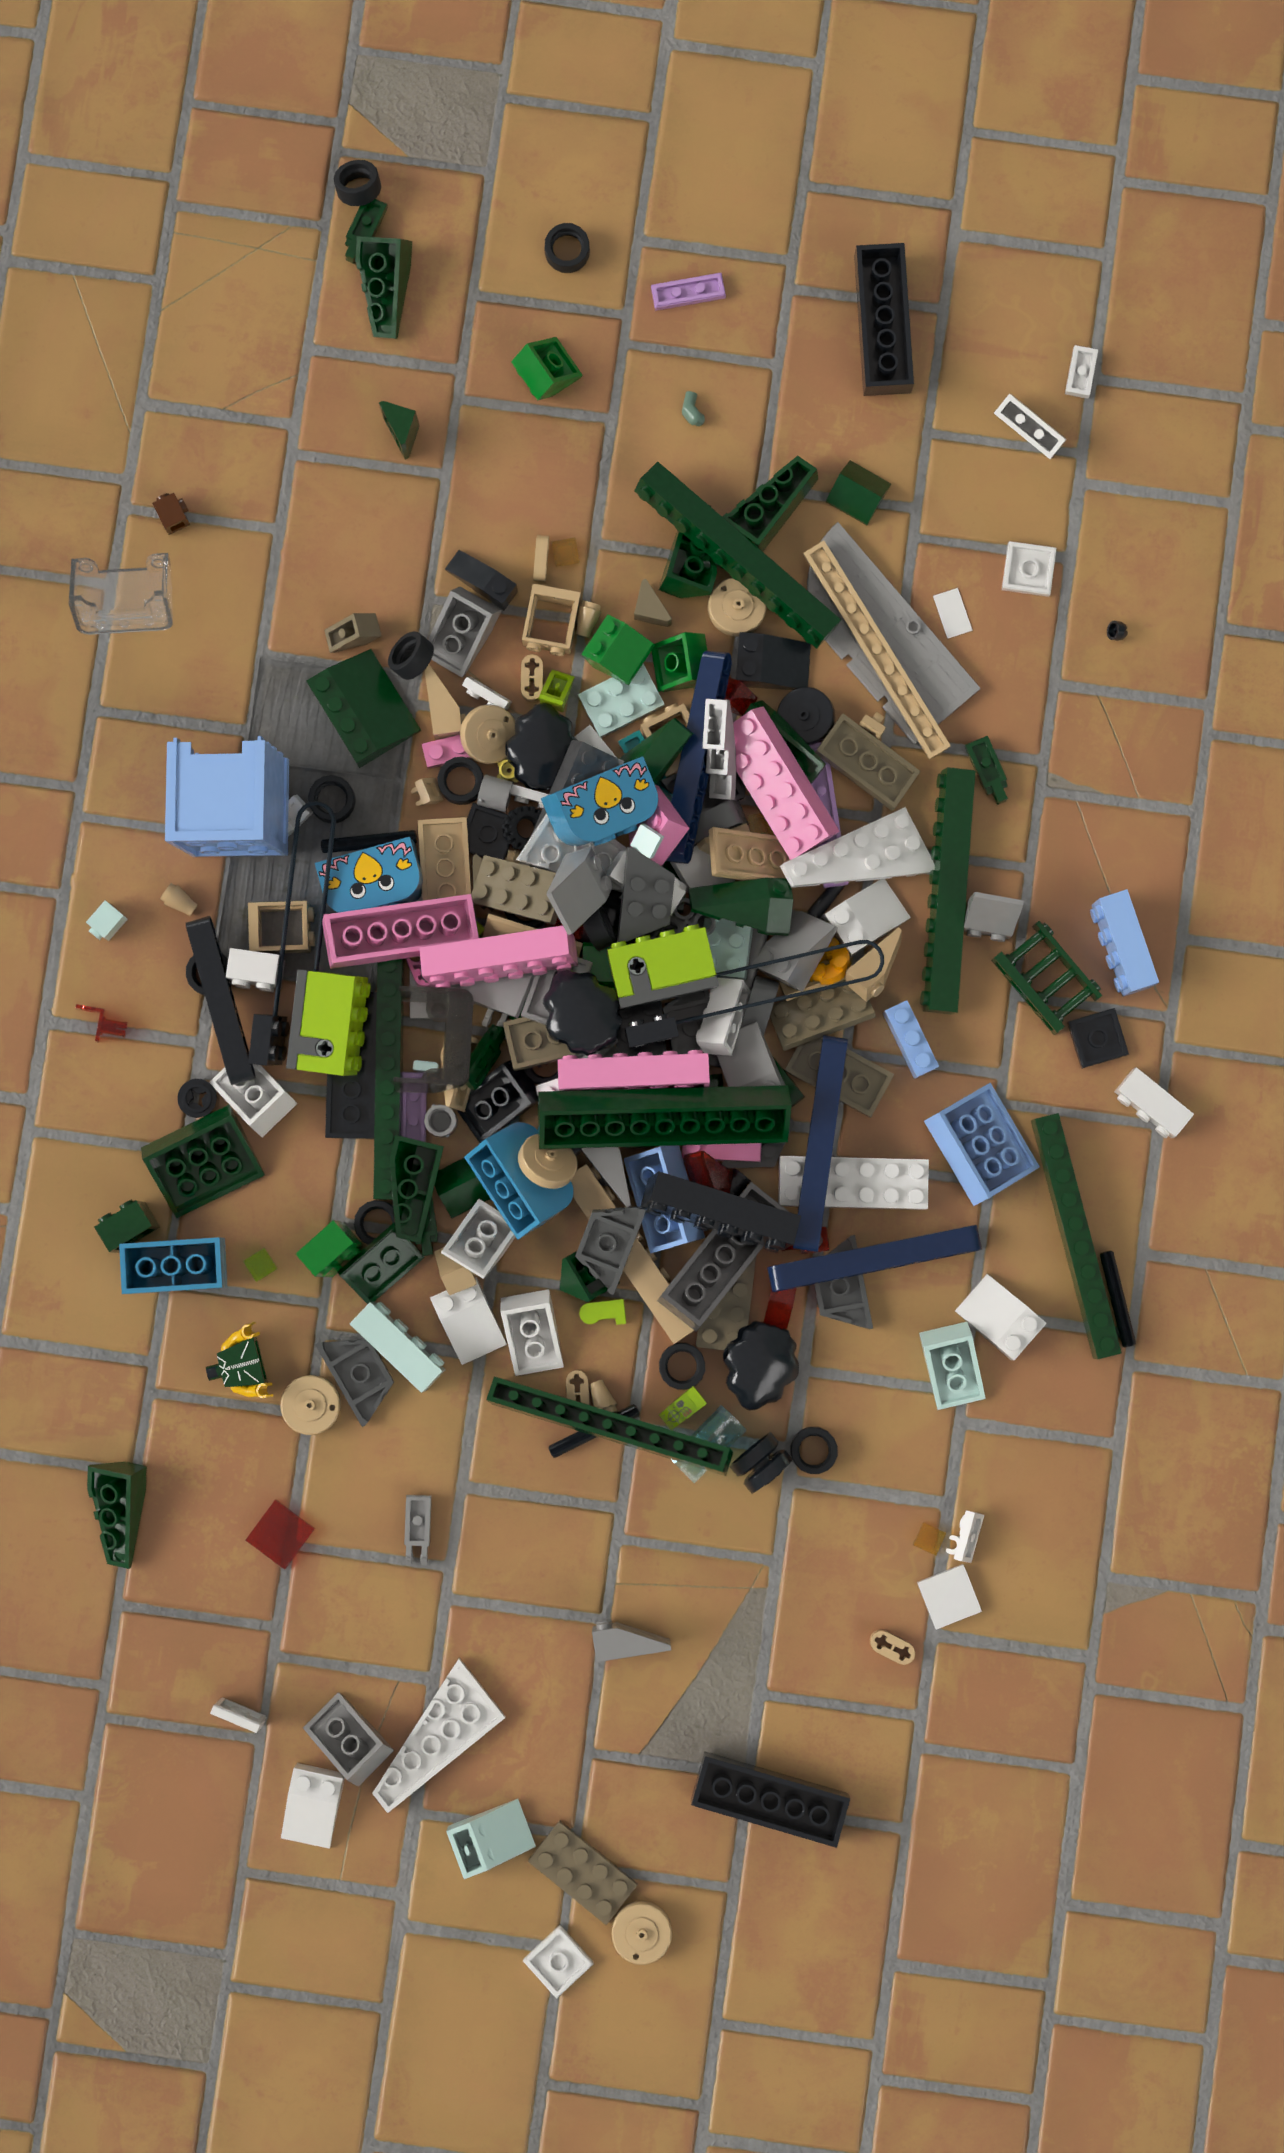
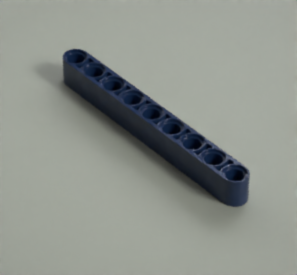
M704 651L701 657L687 729L693 735L682 749L671 801L673 807L690 829L666 860L667 862L688 864L692 858L709 774L706 773L707 749H702L706 699L725 700L732 666L730 653Z
M823 1035L797 1214L801 1216L793 1245L794 1249L818 1252L847 1051L848 1039Z
M977 1225L774 1265L767 1267L772 1292H778L982 1250Z

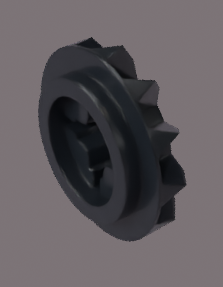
M192 1079L182 1085L178 1092L177 1100L180 1109L186 1115L200 1118L209 1115L215 1108L217 1095L215 1088L208 1081ZM192 1090L199 1095L205 1094L201 1099L203 1107L198 1103L189 1104L194 1099Z

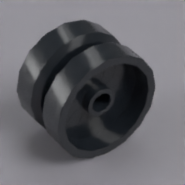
M771 1432L750 1446L729 1466L737 1476H743L752 1470L743 1483L751 1494L773 1481L793 1460L785 1449H781L770 1456L779 1443Z

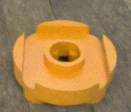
M832 938L828 947L840 945L841 943H839L838 939ZM846 947L825 952L809 981L813 982L814 980L820 982V985H830L842 980L846 976V970L851 966L850 955ZM829 959L830 964L825 965L821 962L823 960Z

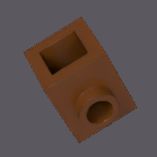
M175 493L163 494L156 499L157 501L152 503L168 535L190 525L185 515L189 510L183 498L178 500Z

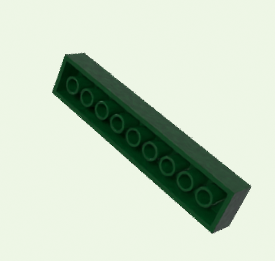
M788 1085L540 1091L538 1092L537 1126L539 1149L788 1142L792 1107Z

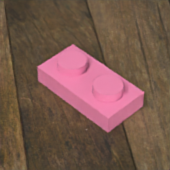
M460 735L422 744L428 769L442 766L446 761L454 757L471 759L463 749Z

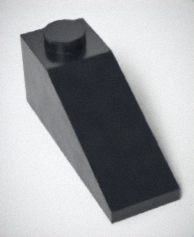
M460 550L457 551L445 568L451 575L503 611L518 592L517 584Z

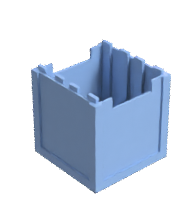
M258 736V739L255 741H242V753L194 754L191 742H180L178 738H173V742H167L165 841L192 857L288 856L289 759L283 757L281 751H277V748L271 746V743L265 741L262 736Z

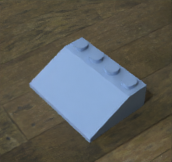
M991 1083L924 1121L973 1206L989 1199L1040 1168Z

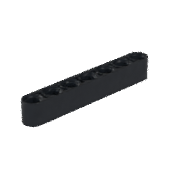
M210 916L186 922L188 937L229 1082L231 1085L255 1079L256 1075L253 1064L248 1063L249 1049L230 981L226 978V967Z

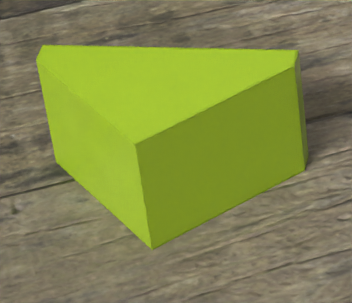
M552 669L540 693V703L550 704L557 711L564 712L575 677Z

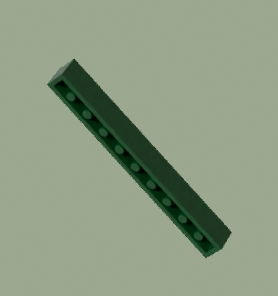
M656 462L640 478L634 492L643 501L651 505L660 516L665 517L680 533L687 536L697 548L702 549L716 564L724 568L734 580L739 581L770 611L775 612L790 628L797 631L807 643L812 644L817 649L832 634L841 619L662 464Z
M947 767L937 776L936 786L939 788V798L937 797L935 801V812H938L937 822L933 826V836H936V841L931 851V859L934 860L935 870H931L929 876V883L932 884V894H929L927 906L930 909V918L926 921V932L929 934L928 942L924 946V956L927 957L926 967L924 966L922 971V980L925 981V988L920 996L923 1012L950 1015L958 1013L976 770Z
M405 958L377 962L373 1199L393 1200L389 1158L395 1135L401 1136Z
M1059 1113L1033 1119L1031 1124L1093 1359H1102L1122 1354Z
M495 1376L486 1399L492 1405L724 1476L727 1475L733 1451L729 1447Z

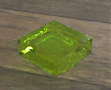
M265 1248L243 1261L256 1282L278 1269Z

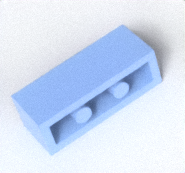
M906 1000L885 1010L883 1016L913 1078L916 1079L937 1069L939 1065L908 1001Z

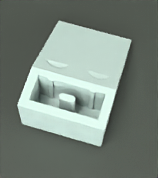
M519 1799L451 1824L446 1831L464 1879L485 1872L536 1847Z

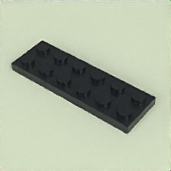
M370 992L369 997H366L365 1007L368 1009L367 1020L363 1022L362 1032L365 1033V1040L363 1046H360L359 1056L362 1057L360 1071H357V1075L349 1076L327 1074L325 1138L374 1139L377 992Z

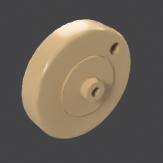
M729 578L720 582L713 589L708 601V614L711 622L719 631L726 635L739 637L740 632L752 633L761 625L766 614V605L753 596L739 581Z
M482 705L474 708L467 714L461 725L460 739L463 749L472 759L481 763L495 764L505 760L506 742L515 735V719L507 710L499 706Z
M538 1134L527 1138L519 1150L518 1163L522 1172L529 1180L541 1187L549 1189L564 1187L571 1181L577 1171V1159L571 1148L539 1149Z
M317 1375L302 1376L292 1381L284 1390L280 1404L281 1413L284 1421L294 1431L305 1435L319 1434L329 1429L336 1422L341 1409L340 1395L336 1387L326 1378Z
M647 1901L633 1902L623 1907L616 1915L612 1925V1941L616 1951L626 1961L637 1965L651 1964L659 1960L670 1946L672 1939L671 1923L664 1910L656 1904Z

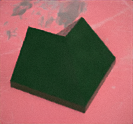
M576 1251L562 1259L560 1290L585 1302H589L606 1292L608 1288L599 1278L596 1279L590 1273L589 1268L575 1257Z

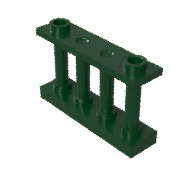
M1038 921L1032 926L1036 931L1033 936L1010 955H1004L1003 952H1000L991 961L1051 1033L1055 1035L1065 1027L1062 1024L1065 1016L1089 996L1096 1001L1102 994L1099 992L1101 988L1093 979L1089 980L1054 939L1052 929L1046 923L1042 924ZM1044 940L1052 952L1029 971L1020 974L1014 967L1016 961ZM1057 959H1060L1068 970L1042 992L1038 991L1036 993L1030 986L1032 980ZM1075 977L1084 989L1060 1009L1051 1011L1046 1005L1048 1003L1047 999Z

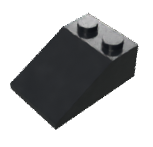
M740 632L735 686L794 690L808 687L811 644L773 635Z
M512 1060L486 1076L478 1090H470L465 1112L457 1111L476 1139L481 1143L538 1103L536 1085L527 1077L524 1069L514 1071Z

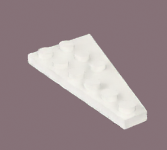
M906 807L789 860L780 867L790 887L796 888L826 883L837 884L847 881L858 882L890 879L899 876L930 875L931 870H935V863L931 859Z
M546 813L516 860L557 872L565 854L592 847L595 855L599 856L602 868L606 873L619 851H627V848L615 839L594 846L593 842L582 846L565 844L555 834ZM612 882V890L622 892V888Z
M460 1658L372 1793L387 1813L506 1717Z

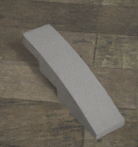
M706 699L702 749H707L706 773L710 774L709 798L735 800L736 750L730 700Z

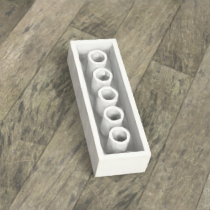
M806 1156L779 1157L778 1203L781 1206L799 1207ZM831 1157L825 1207L928 1209L929 1160Z

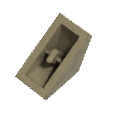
M647 579L642 580L634 612V620L668 627L672 625V618Z

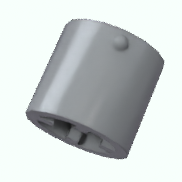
M485 774L480 786L477 805L506 812L511 799V787L514 782Z
M433 1104L425 1114L424 1123L432 1135L445 1138L455 1132L458 1126V1119L451 1108L446 1105Z

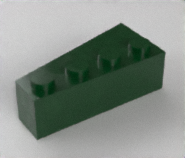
M796 456L775 473L772 479L755 489L756 492L746 500L743 499L736 505V508L722 517L763 552L818 481L817 468L801 457Z

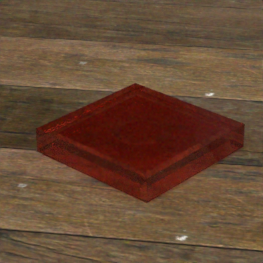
M275 1499L245 1541L285 1570L315 1528Z

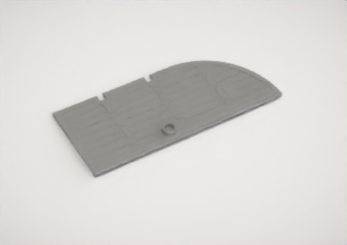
M837 522L826 533L821 542L823 540L826 542L934 720L939 725L981 688ZM810 566L807 590L841 619L838 626L825 641L841 660L849 654L853 660L847 663L846 666L877 702L885 696L889 702L882 708L915 745L918 740Z

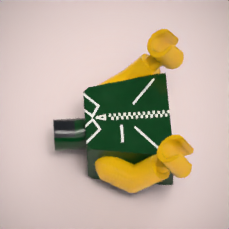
M251 1322L244 1325L242 1329L232 1333L221 1345V1352L217 1353L218 1364L206 1366L207 1377L209 1381L222 1378L225 1387H230L233 1393L245 1397H273V1394H268L267 1387L273 1384L267 1380L256 1337L260 1335V1332L254 1333L252 1331V1325L256 1323Z

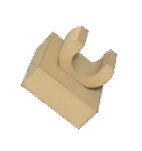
M878 712L875 713L873 718L865 715L859 726L878 740L886 729L881 724L884 716Z
M422 778L414 782L416 787L411 790V793H419L421 798L416 802V805L437 804L444 800L435 778Z

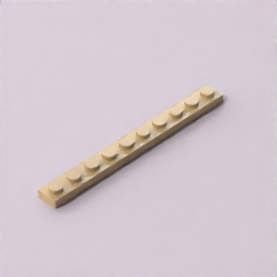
M823 540L804 552V557L929 760L951 747L826 542Z

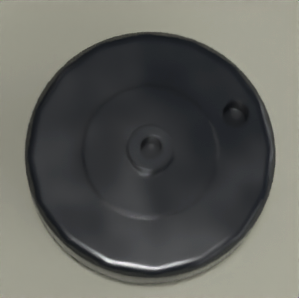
M801 687L792 690L781 700L777 709V713L783 717L808 745L822 742L835 723V709L831 700L823 692L812 687Z

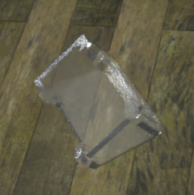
M155 553L148 556L146 568L99 570L97 563L89 558L71 559L68 604L77 630L83 634L93 635L169 629L173 625L169 554Z

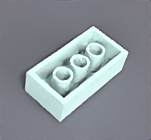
M370 1302L352 1320L350 1325L421 1393L425 1392L446 1370L442 1366L445 1362L435 1353L430 1355L425 1350L427 1345L418 1336L412 1338L407 1333L409 1328L400 1319L394 1321L389 1316L391 1311L382 1302Z

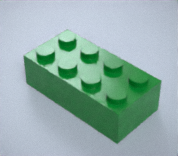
M333 1220L295 1255L315 1277L329 1276L333 1278L342 1268L341 1264L346 1260L353 1259L361 1252L359 1248L364 1244L344 1222Z

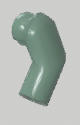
M687 391L682 407V415L689 424L701 426L705 421V416L695 407L697 394Z

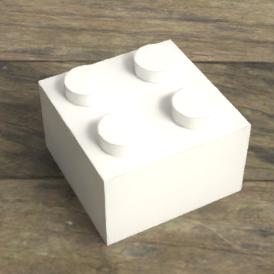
M230 948L226 978L237 988L250 989V985L259 988L260 991L274 993L280 955ZM284 960V964H283L282 980H283V973H284V967H285V960Z

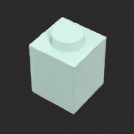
M105 900L86 923L91 927L89 932L100 940L104 937L109 941L128 919Z

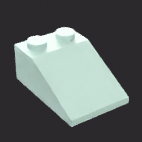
M968 1322L920 1332V1340L937 1410L986 1399Z

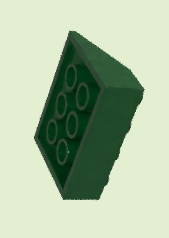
M371 649L328 667L306 680L359 768L421 731Z
M230 1104L141 1147L142 1160L176 1219L265 1175Z

